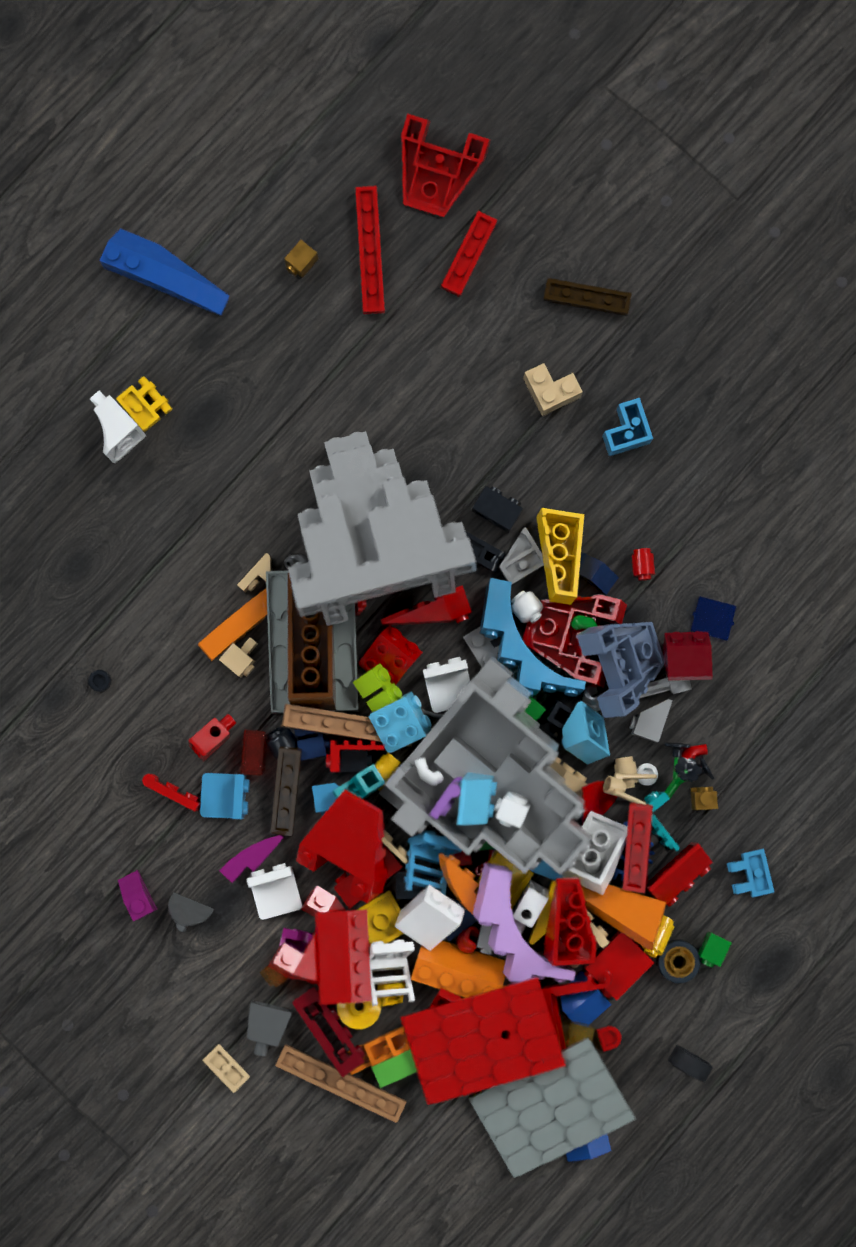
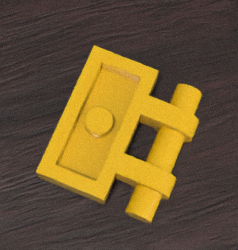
M144 376L138 381L142 386L140 390L137 391L131 385L116 400L140 428L146 432L161 419L156 411L162 409L165 414H168L172 408L168 404L166 397L161 396L155 389L154 383L152 381L149 382ZM148 394L155 401L151 405L144 399Z

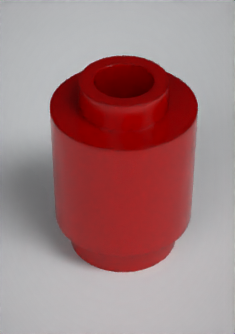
M641 548L633 550V576L638 577V581L651 580V576L655 575L654 556L651 553V549Z

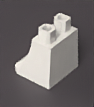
M98 391L90 400L96 406L94 411L103 429V453L113 463H116L145 438L146 434L110 395L105 397Z

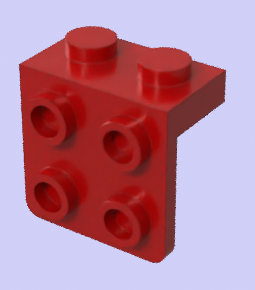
M389 625L379 634L359 661V665L367 672L376 665L381 664L389 672L391 684L394 683L396 686L423 652L415 643L407 640L398 629Z

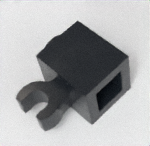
M340 750V772H349V780L372 765V755H368V750Z

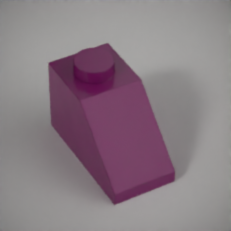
M138 870L118 880L123 901L133 921L157 910Z

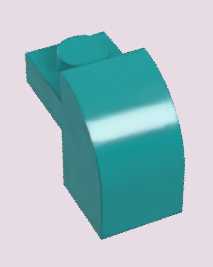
M373 764L333 790L332 793L337 799L344 790H347L364 800L385 784V781Z

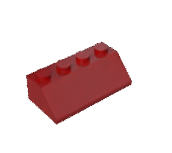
M367 910L315 913L319 1004L372 1001Z

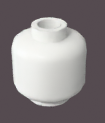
M522 591L511 600L513 603L511 610L522 623L530 621L533 624L541 618L542 614L540 612L543 609V604L533 592Z

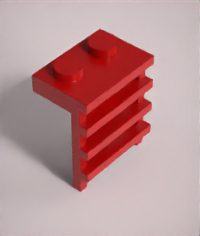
M331 740L330 754L326 755V767L330 768V772H340V750L385 751L384 745H377L376 741H371V745H364L363 741H357V745H350V741H344V745H337V741Z

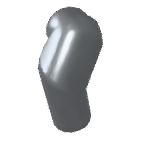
M303 554L289 555L285 559L284 565L288 568L298 562L307 563L309 559Z

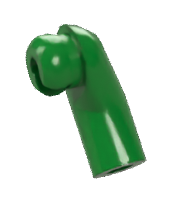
M582 615L575 616L571 622L574 630L597 626L593 618Z

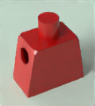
M229 714L220 721L213 718L188 740L189 747L203 762L206 761L230 738L228 731L237 724L236 721ZM217 731L220 735L213 737L211 733Z

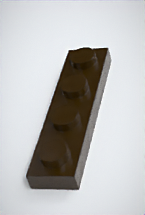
M547 278L543 301L627 316L632 293Z
M279 747L270 834L293 836L302 756V749Z

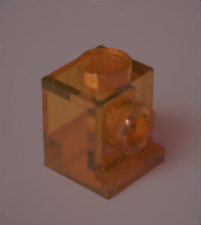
M268 965L260 972L270 987L274 985L276 988L288 979L268 967Z

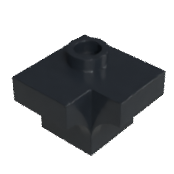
M551 700L538 722L540 724L538 728L551 738L556 739L562 732V728L573 710L557 700Z

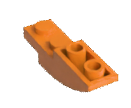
M440 853L438 855L439 863L448 887L457 900L473 915L478 893L476 888L479 886L473 880L475 875L466 867L464 870L459 868L460 862L451 854L446 857L443 853Z

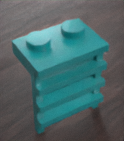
M657 791L651 792L644 798L646 805H653V812L670 799L665 792ZM653 814L652 826L654 829L651 831L652 834L662 838L659 841L662 846L669 847L670 850L674 848L678 851L680 849Z

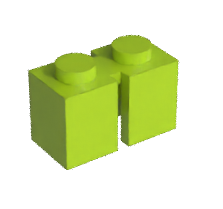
M381 664L376 665L352 682L363 699L382 687V691L366 702L372 712L402 697L401 690L394 683L391 684L389 672Z

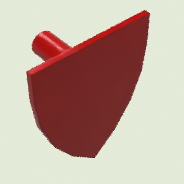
M596 781L582 787V799L585 801L583 805L585 810L582 813V826L590 811L602 816L618 797L603 791L604 781Z

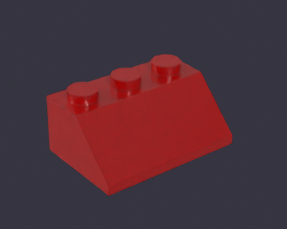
M691 842L647 882L646 890L654 899L664 901L670 907L678 900L677 895L682 890L686 892L695 884L693 882L695 878L699 875L703 877L710 871L711 868L709 866L713 862L699 843Z

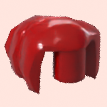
M469 927L461 932L457 937L458 949L461 952L472 954L477 945L469 939V936L478 937L480 931L476 927Z

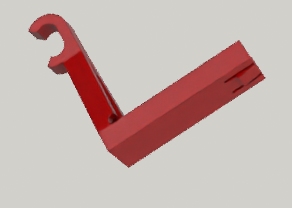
M610 971L605 975L607 979L605 983H595L593 980L594 976L589 974L587 981L548 985L542 988L561 1050L566 1048L557 996L607 988L613 981Z

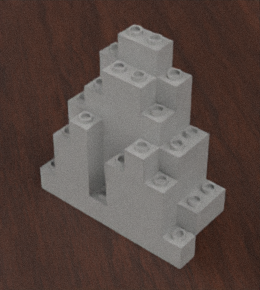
M366 431L354 432L342 438L334 437L324 442L330 465H320L313 470H309L319 508H309L298 514L309 562H298L292 567H288L300 617L323 611L327 626L348 621L345 609L346 604L430 582L434 598L456 592L454 576L476 571V561L469 537H466L463 523L451 522L444 527L441 526L427 480H417L406 485L399 462L397 463L394 449H382L373 454Z
M492 657L458 695L456 701L407 760L394 772L379 794L398 809L392 820L411 836L416 831L421 834L427 825L431 823L468 855L472 850L477 852L486 840L523 873H526L529 869L533 871L541 862L539 857L559 874H562L564 870L569 872L577 862L575 857L579 853L583 855L591 846L589 843L591 835L572 820V818L577 820L584 812L583 805L585 801L564 784L565 779L550 767L559 754L556 751L559 745L538 728L540 724L524 711L531 702L528 698L532 693L512 677L513 673ZM425 757L428 769L432 772H441L443 781L436 786H431L421 780L414 760ZM467 772L494 775L493 782H497L496 796L492 795L491 804L496 806L498 799H503L508 791L528 798L527 803L531 804L521 829L513 825L512 827H507L499 823V819L495 818L498 813L495 810L493 818H489L487 824L457 825L460 794L457 797H452V800L455 802L445 817L440 815L436 820L429 814L452 781L458 776L464 778Z

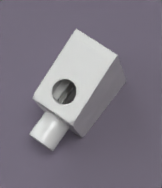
M531 879L512 912L520 934H522L526 925L531 928L533 927L549 899V890Z

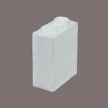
M428 885L399 912L394 927L431 951L460 926L465 909L431 885Z

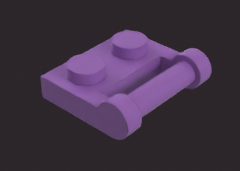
M458 776L452 781L429 815L436 820L440 815L445 817L455 802L452 800V797H457L461 793L463 777Z

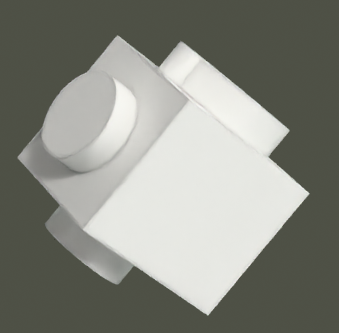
M508 791L503 799L499 798L494 810L498 813L495 818L499 819V823L504 826L512 827L513 825L521 829L531 804L527 803L528 798Z

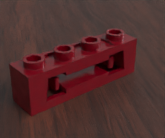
M312 987L295 999L292 1004L341 1077L344 1078L365 1063L363 1057L366 1055L359 1045L354 1047L350 1041L353 1036L346 1026L342 1028L337 1022L340 1017L333 1007L329 1009L326 1004H319L324 1011L322 1015L341 1043L343 1045L346 1044L352 1053L349 1056L344 1047L340 1049L337 1053L343 1063H339L333 1054L334 1048L315 1020H310L304 1011L307 1008L313 1017L320 1013L314 1005L315 1003L319 1004V990L316 991Z

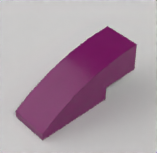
M278 835L251 845L229 860L219 872L233 883L247 867L253 872L256 871L285 837Z

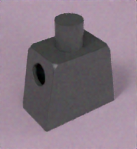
M256 1000L250 1002L247 1039L256 1041L254 1054L266 1057L269 1045H279L292 1016V1009Z

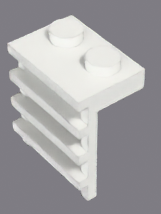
M395 940L389 944H384L383 941H377L369 947L372 1006L378 1004L377 998L408 995L409 1002L415 1001L407 963V956L414 951L413 942ZM403 969L404 975L376 978L372 976L373 971ZM406 983V988L375 991L374 986L375 984Z

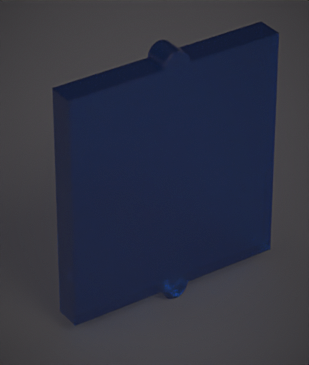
M699 596L696 611L693 612L694 619L690 631L708 632L711 637L728 641L731 626L734 625L733 618L736 606Z

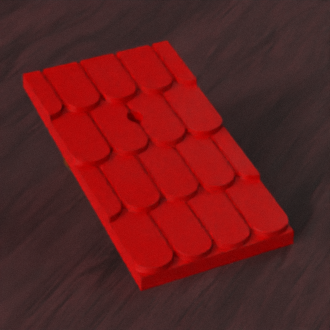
M538 977L400 1017L427 1105L566 1066Z

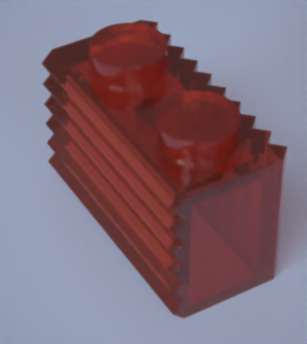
M244 730L241 774L262 776L265 774L263 771L266 765L264 762L266 761L265 753L267 752L265 750L267 748V732Z

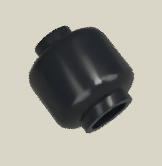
M279 726L267 734L266 745L276 759H278L280 746L298 747L297 739L289 728Z

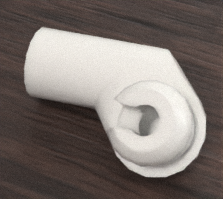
M425 757L414 760L421 780L431 786H436L443 781L441 772H432L428 769Z

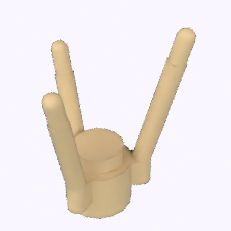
M615 772L614 777L608 776L605 779L603 791L632 803L646 804L625 793L626 783L622 779H656L657 775L620 774Z

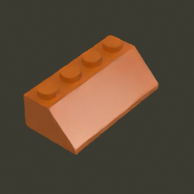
M442 940L431 951L421 945L411 980L438 989L443 988L463 997H469L503 987L505 979L503 969L506 960L478 951H474L472 954L461 952L456 944Z

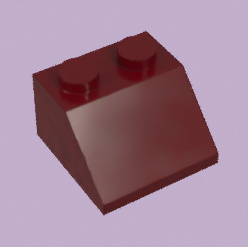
M708 632L664 633L663 657L668 681L712 680V650Z

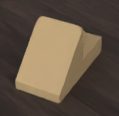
M266 553L237 584L245 593L256 588L260 577L266 582V571H272V558Z

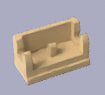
M219 1044L202 1060L233 1093L250 1077Z

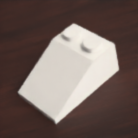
M590 811L582 828L591 835L589 841L591 846L583 855L579 853L575 857L576 864L569 872L564 870L562 875L564 878L578 877L582 886L603 895L613 877L626 844L628 827Z

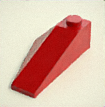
M462 585L456 587V592L436 597L432 602L429 600L420 602L413 607L414 609H404L381 619V623L383 626L445 623L456 620L458 624L468 620V615H471L472 611Z

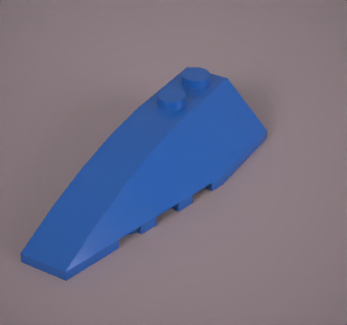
M120 229L107 242L100 258L101 264L107 270L222 316L230 297L161 245L123 229Z

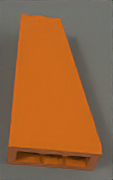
M612 885L607 886L603 895L582 886L586 901L585 906L588 911L648 950H653L665 912L666 902L632 891H626Z

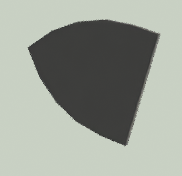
M176 893L172 894L168 903V911L176 922V927L181 932H185L190 925L206 921L214 911L211 907Z

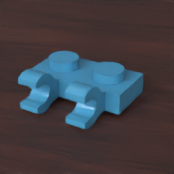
M764 849L741 853L742 860L726 863L728 872L745 869L747 882L733 884L734 894L750 891L751 897L774 893Z

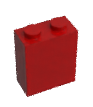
M620 931L608 941L609 943L604 948H601L596 953L595 963L583 966L587 970L584 974L587 977L589 974H592L594 982L597 980L599 983H605L607 981L606 973L608 971L611 972L613 977L611 985L600 989V991L608 999L613 997L616 1001L654 964L630 937Z

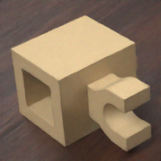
M251 637L241 649L233 643L219 660L240 678L243 675L247 677L254 669L253 663L255 662L248 655L258 643Z

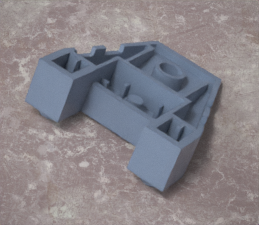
M653 622L589 627L578 634L577 638L583 656L598 654L609 690L597 697L603 718L626 716L637 708L640 703L638 699L642 694H646L648 691L647 685L656 678L665 664Z

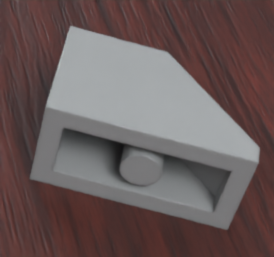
M667 699L638 713L637 717L633 716L629 727L632 729L631 734L655 743L659 742L672 700Z

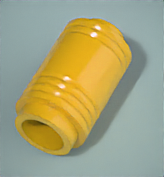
M387 752L374 765L386 783L399 768L401 762Z
M663 915L653 950H648L642 946L645 954L653 958L663 955L674 929V921Z

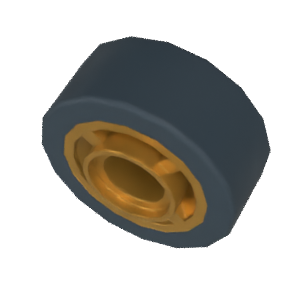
M683 940L668 941L663 955L657 956V967L667 980L674 983H685L697 975L700 968V957L697 950L690 943ZM678 955L682 956L684 959L683 964L680 967H675L673 965L674 958Z

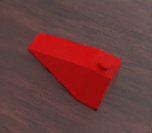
M578 877L556 878L544 947V956L552 966L595 963L596 938L591 928L590 916L587 913L586 901Z

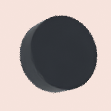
M95 670L89 676V686L97 692L106 691L111 685V676L106 671Z

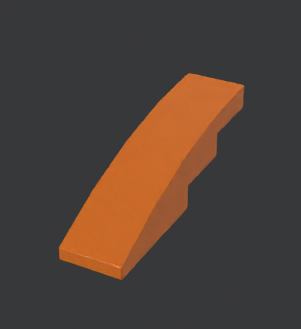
M266 588L198 643V646L211 661L225 652L233 643L235 644L242 639L247 632L262 622L267 616Z
M403 1026L359 1045L366 1055L363 1057L365 1063L350 1074L353 1075L371 1065L374 1066L386 1059L410 1050ZM350 1050L346 1051L349 1056L352 1055Z

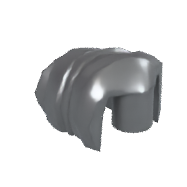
M588 685L585 688L582 702L594 711H600L597 697H591L597 694V687L595 685Z

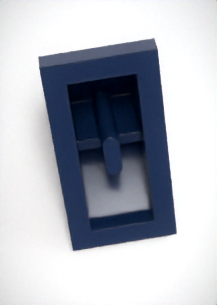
M585 553L581 555L579 577L607 595L619 577L604 562Z

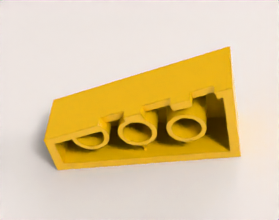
M541 508L536 518L550 602L571 605L577 598L584 514Z

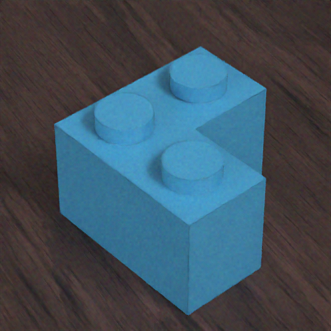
M640 398L619 404L616 411L621 426L605 431L602 436L609 456L650 444L653 440Z

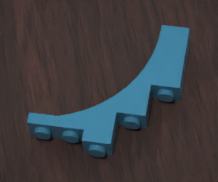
M490 578L486 587L479 633L485 634V637L491 639L501 637L497 660L503 663L505 667L514 668L518 666L516 681L532 693L529 697L537 695L540 688L551 693L561 691L565 695L572 697L580 695L585 690L586 681L566 678L555 673L540 662L523 642L516 628L511 610L510 595L512 582Z

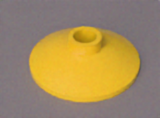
M380 997L377 998L378 1004L376 1006H372L371 1001L362 1002L363 1009L360 1011L355 1009L356 1003L337 1004V1012L341 1021L348 1027L365 1029L377 1021L381 1013Z

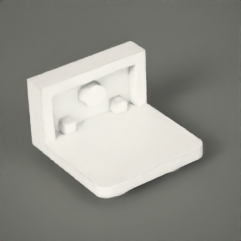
M460 657L449 659L448 664L441 666L439 662L426 665L427 669L423 670L434 713L447 711L470 682L466 660L461 661Z
M285 863L272 867L273 871L267 873L264 872V869L251 872L252 877L247 878L248 887L252 888L260 919H268L302 908L292 866L286 867Z

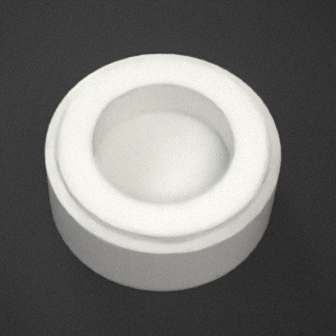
M642 764L637 768V774H656L658 778V771L652 764ZM657 778L638 780L642 785H652L656 782Z

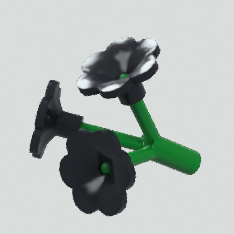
M665 742V746L673 749L672 757H674L673 780L665 790L670 799L680 784L688 780L696 782L698 777L703 774L708 775L712 780L715 779L701 755L699 756L700 766H697L693 758L686 759L681 757L682 750L691 748V744Z

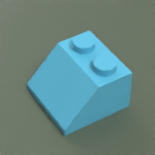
M578 702L562 728V745L566 751H569L588 765L610 756L604 718L584 702Z
M466 773L461 784L457 825L487 824L489 818H493L495 804H491L492 795L496 796L497 782H493L494 775Z

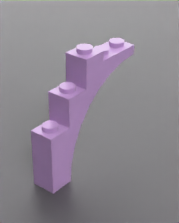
M484 863L473 915L480 924L492 926L488 945L494 950V953L507 955L503 973L509 979V982H520L530 979L531 976L538 977V979L551 977L558 982L574 981L576 972L569 965L552 966L544 956L533 950L522 938L515 924L510 905L512 872L506 866Z

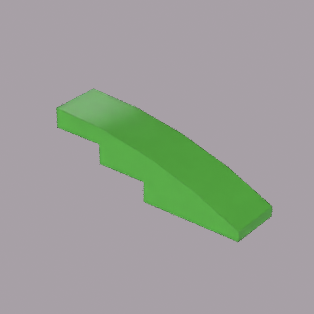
M410 1050L372 1066L380 1088L417 1072Z

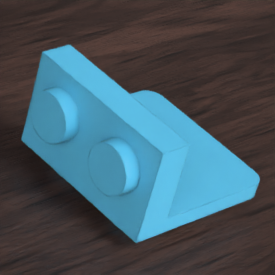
M412 691L404 694L399 700L369 715V719L382 744L389 753L425 737L431 731V721L427 715L423 714L420 708L421 702L416 695L414 696Z

